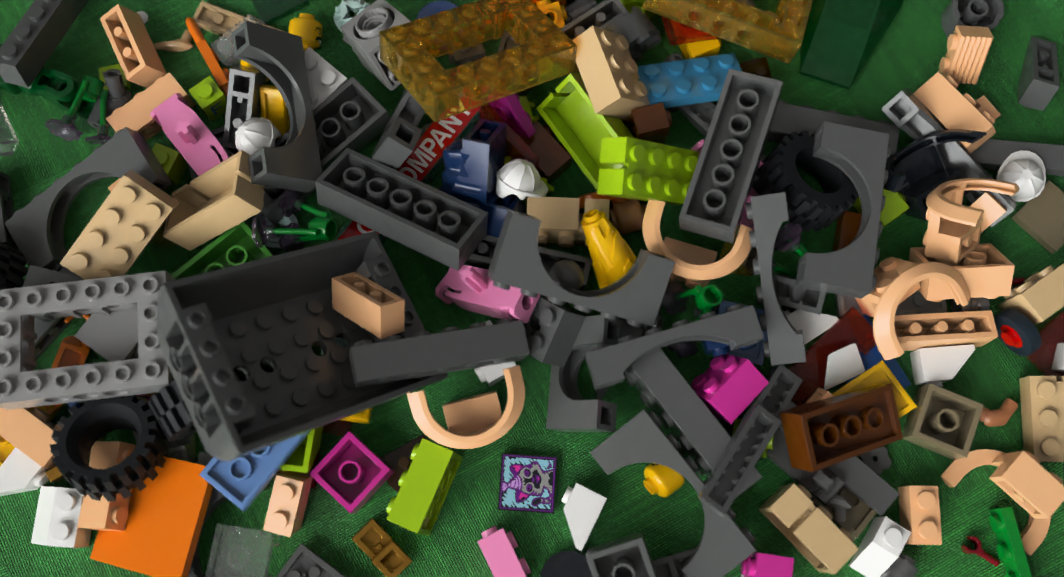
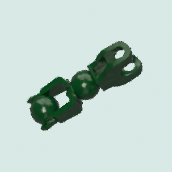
M43 67L29 88L4 82L0 75V89L14 95L21 92L31 96L40 95L45 100L66 111H69L79 91V84L74 79L55 69L47 70ZM89 102V106L85 109H78L76 116L88 119L96 102Z

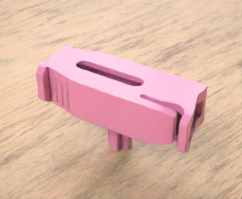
M175 93L154 108L150 115L162 126L166 136L196 174L200 176L230 158V155L193 109L189 108V104L180 93Z
M463 265L459 271L449 267V271L435 288V295L445 304L454 302L467 311L499 319L512 318L518 321L522 320L523 323L529 321L541 295L538 294L537 298L520 293V288L510 286V289L506 290L493 285L494 281L488 277L487 269Z

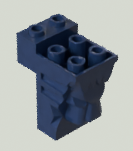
M480 119L462 140L455 141L443 150L445 170L442 173V187H439L438 190L488 212L487 235L499 238L508 209L526 214L527 196L524 200H521L515 194H510L505 198H501L496 194V173L504 166L507 123Z

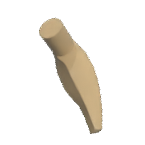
M185 30L181 39L159 42L153 45L156 50L180 52L193 47L191 44L193 37L189 30Z

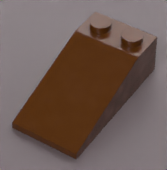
M890 383L802 404L780 412L791 467L815 472L903 439L893 388Z

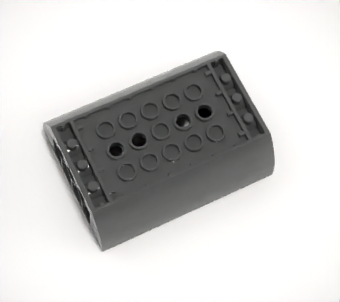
M376 231L163 283L157 304L158 343L205 450L209 454L223 461H231L436 384L449 377L447 373L355 388L349 358L350 348L359 341L372 340L373 343L384 342V339L376 337L371 332L332 309L331 278L357 272L405 299V331L393 336L400 335L402 339L411 338L417 332L426 331ZM336 338H343L347 343V348L338 346ZM317 345L321 347L324 355L318 356L314 354L311 346ZM260 362H269L273 366V372L263 371L260 367ZM239 369L245 372L247 380L238 381L233 370Z

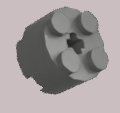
M951 0L941 15V25L946 34V39L948 40L950 34H954L956 25L988 27L992 32L1004 16V4L1002 0Z
M640 6L631 7L633 12L626 16L622 13L618 14L604 29L621 34L627 39L629 53L637 64L642 60V54L649 48L656 47L662 38L659 36V30Z

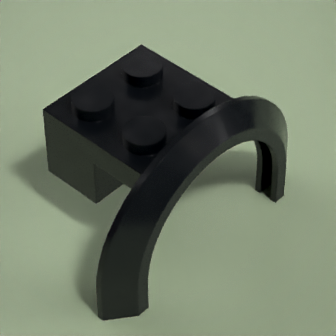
M965 129L945 130L925 136L906 145L886 162L885 170H888V179L883 189L894 193H901L906 199V204L910 207L905 211L906 214L926 221V211L928 209L926 198L928 194L944 182L963 179L960 170L946 166L938 144L954 141L974 143L987 135L986 132ZM968 190L964 191V195H963V196H965L966 194H968L969 191H968Z

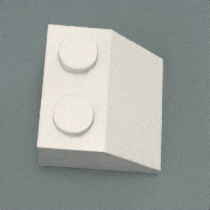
M42 486L31 543L69 548L89 547L92 530L77 528L83 495L75 488Z

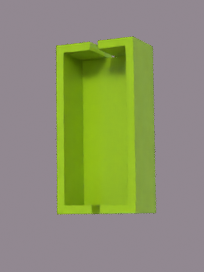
M570 73L555 88L557 93H551L536 109L597 190L599 169L624 168V163H600L602 138L635 137L621 119L596 114L581 74Z
M631 137L602 138L600 163H624V168L599 169L597 194L647 202L648 200H658L665 202L667 205H683L699 159V152Z

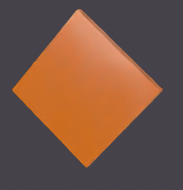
M163 456L166 460L163 468L159 466L154 468L158 473L157 477L154 480L147 477L143 481L147 487L141 491L137 487L132 489L125 531L98 530L90 559L152 577H188L213 486L199 475L206 466Z

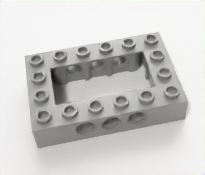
M167 271L0 290V408L12 410L160 392L159 390L164 386L170 385L171 381L175 379L158 343L157 304L163 283L177 279ZM122 310L137 312V359L34 371V367H37V361H34V340H37V334L34 333V317L45 322L54 321V318L70 316L82 318V315L96 313L111 315L113 311Z

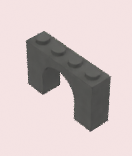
M429 58L425 60L405 88L370 157L371 159L392 169H399L413 151L422 133V130L417 128L429 106L442 91L450 71Z
M601 315L586 316L564 368L551 365L546 429L561 432H615L617 404L599 399L584 400L578 389L577 377L586 353L591 352L590 347L601 343H606L607 347L618 344L617 340L622 338L623 320H611Z

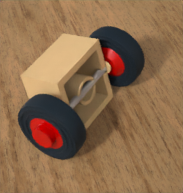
M1064 263L1055 268L1049 265L1040 272H1035L1026 278L1023 284L1011 289L1010 296H1003L1006 300L997 305L1002 311L994 318L998 337L1012 352L1020 356H1029L1041 347V336L1035 324L1044 321L1064 307Z

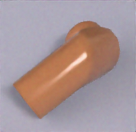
M1006 398L999 409L989 410L984 407L979 421L984 422V425L988 427L1003 426L1014 414L1018 404Z

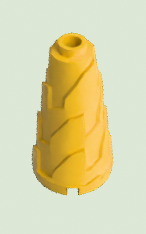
M592 209L583 215L581 225L592 259L593 270L601 289L613 284L625 275L637 258L617 229L611 224L606 214L598 209Z

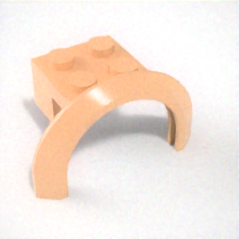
M985 178L955 179L940 184L926 198L928 229L923 237V245H925L924 256L957 264L979 245L984 210L962 205L964 191H991L1013 196L1019 191V186L1016 183Z
M648 200L642 222L643 239L648 251L666 256L675 261L669 279L670 282L678 280L685 282V286L692 289L697 285L704 288L710 280L732 273L747 258L751 249L749 231L753 230L745 225H740L732 250L717 262H715L718 253L716 251L665 237L663 241L660 232V220L665 202Z
M890 257L882 260L879 266L874 269L873 275H876L874 290L861 299H855L863 314L874 317L873 333L875 342L884 360L899 357L904 353L895 333L894 321L897 307L921 288L920 281L930 278L941 280L949 288L956 304L959 305L961 303L963 307L969 303L971 294L961 275L954 268L938 262L917 264Z
M520 365L503 369L508 390L507 404L503 414L497 390L443 403L442 407L448 427L446 430L431 414L423 389L407 394L417 425L429 438L451 448H477L498 440L514 426L524 406L525 386Z
M980 449L970 451L967 458L954 460L940 476L949 488H955L961 479L976 467L982 465L998 467L989 478L1029 513L1028 522L1020 537L1025 554L1031 556L1045 539L1050 527L1052 514L1064 501L1063 480L1056 474L1046 471L1040 465V461L1036 456L1024 450L1004 453L996 450Z

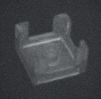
M217 523L205 577H272V575H267L273 547L279 546L281 535L265 530L240 527L239 525Z

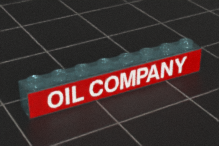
M466 79L461 86L455 87L447 104H442L436 111L435 118L430 125L426 124L421 129L422 133L413 151L397 171L427 185L432 183L445 167L443 150L455 141L462 140L479 120L483 119L488 113L474 91V88L477 86ZM352 220L349 224L342 226L336 240L373 232L374 230ZM376 232L383 244L388 237Z

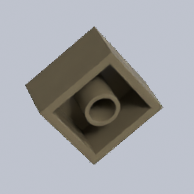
M931 383L918 387L913 400L917 407L909 412L902 433L903 440L952 460L967 458L984 405Z

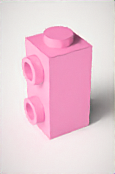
M494 526L481 533L483 539L477 542L494 577H527L531 573L525 558L519 559L514 550L518 547L512 531L506 533L504 528L498 530Z

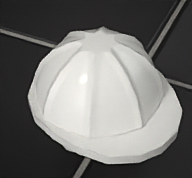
M253 117L240 123L235 132V145L238 152L243 150L249 155H253L262 147H275V140L277 137H281V132L270 120L262 117Z
M1020 150L1011 153L1004 160L998 170L996 180L1016 183L1020 188L1015 195L1009 196L1015 202H1028L1039 196L1044 189L1046 169L1043 160L1037 154L1031 151Z
M513 159L496 173V194L501 198H505L510 194L517 195L521 200H524L526 196L541 198L546 196L548 192V187L540 180V175L534 164L527 160Z

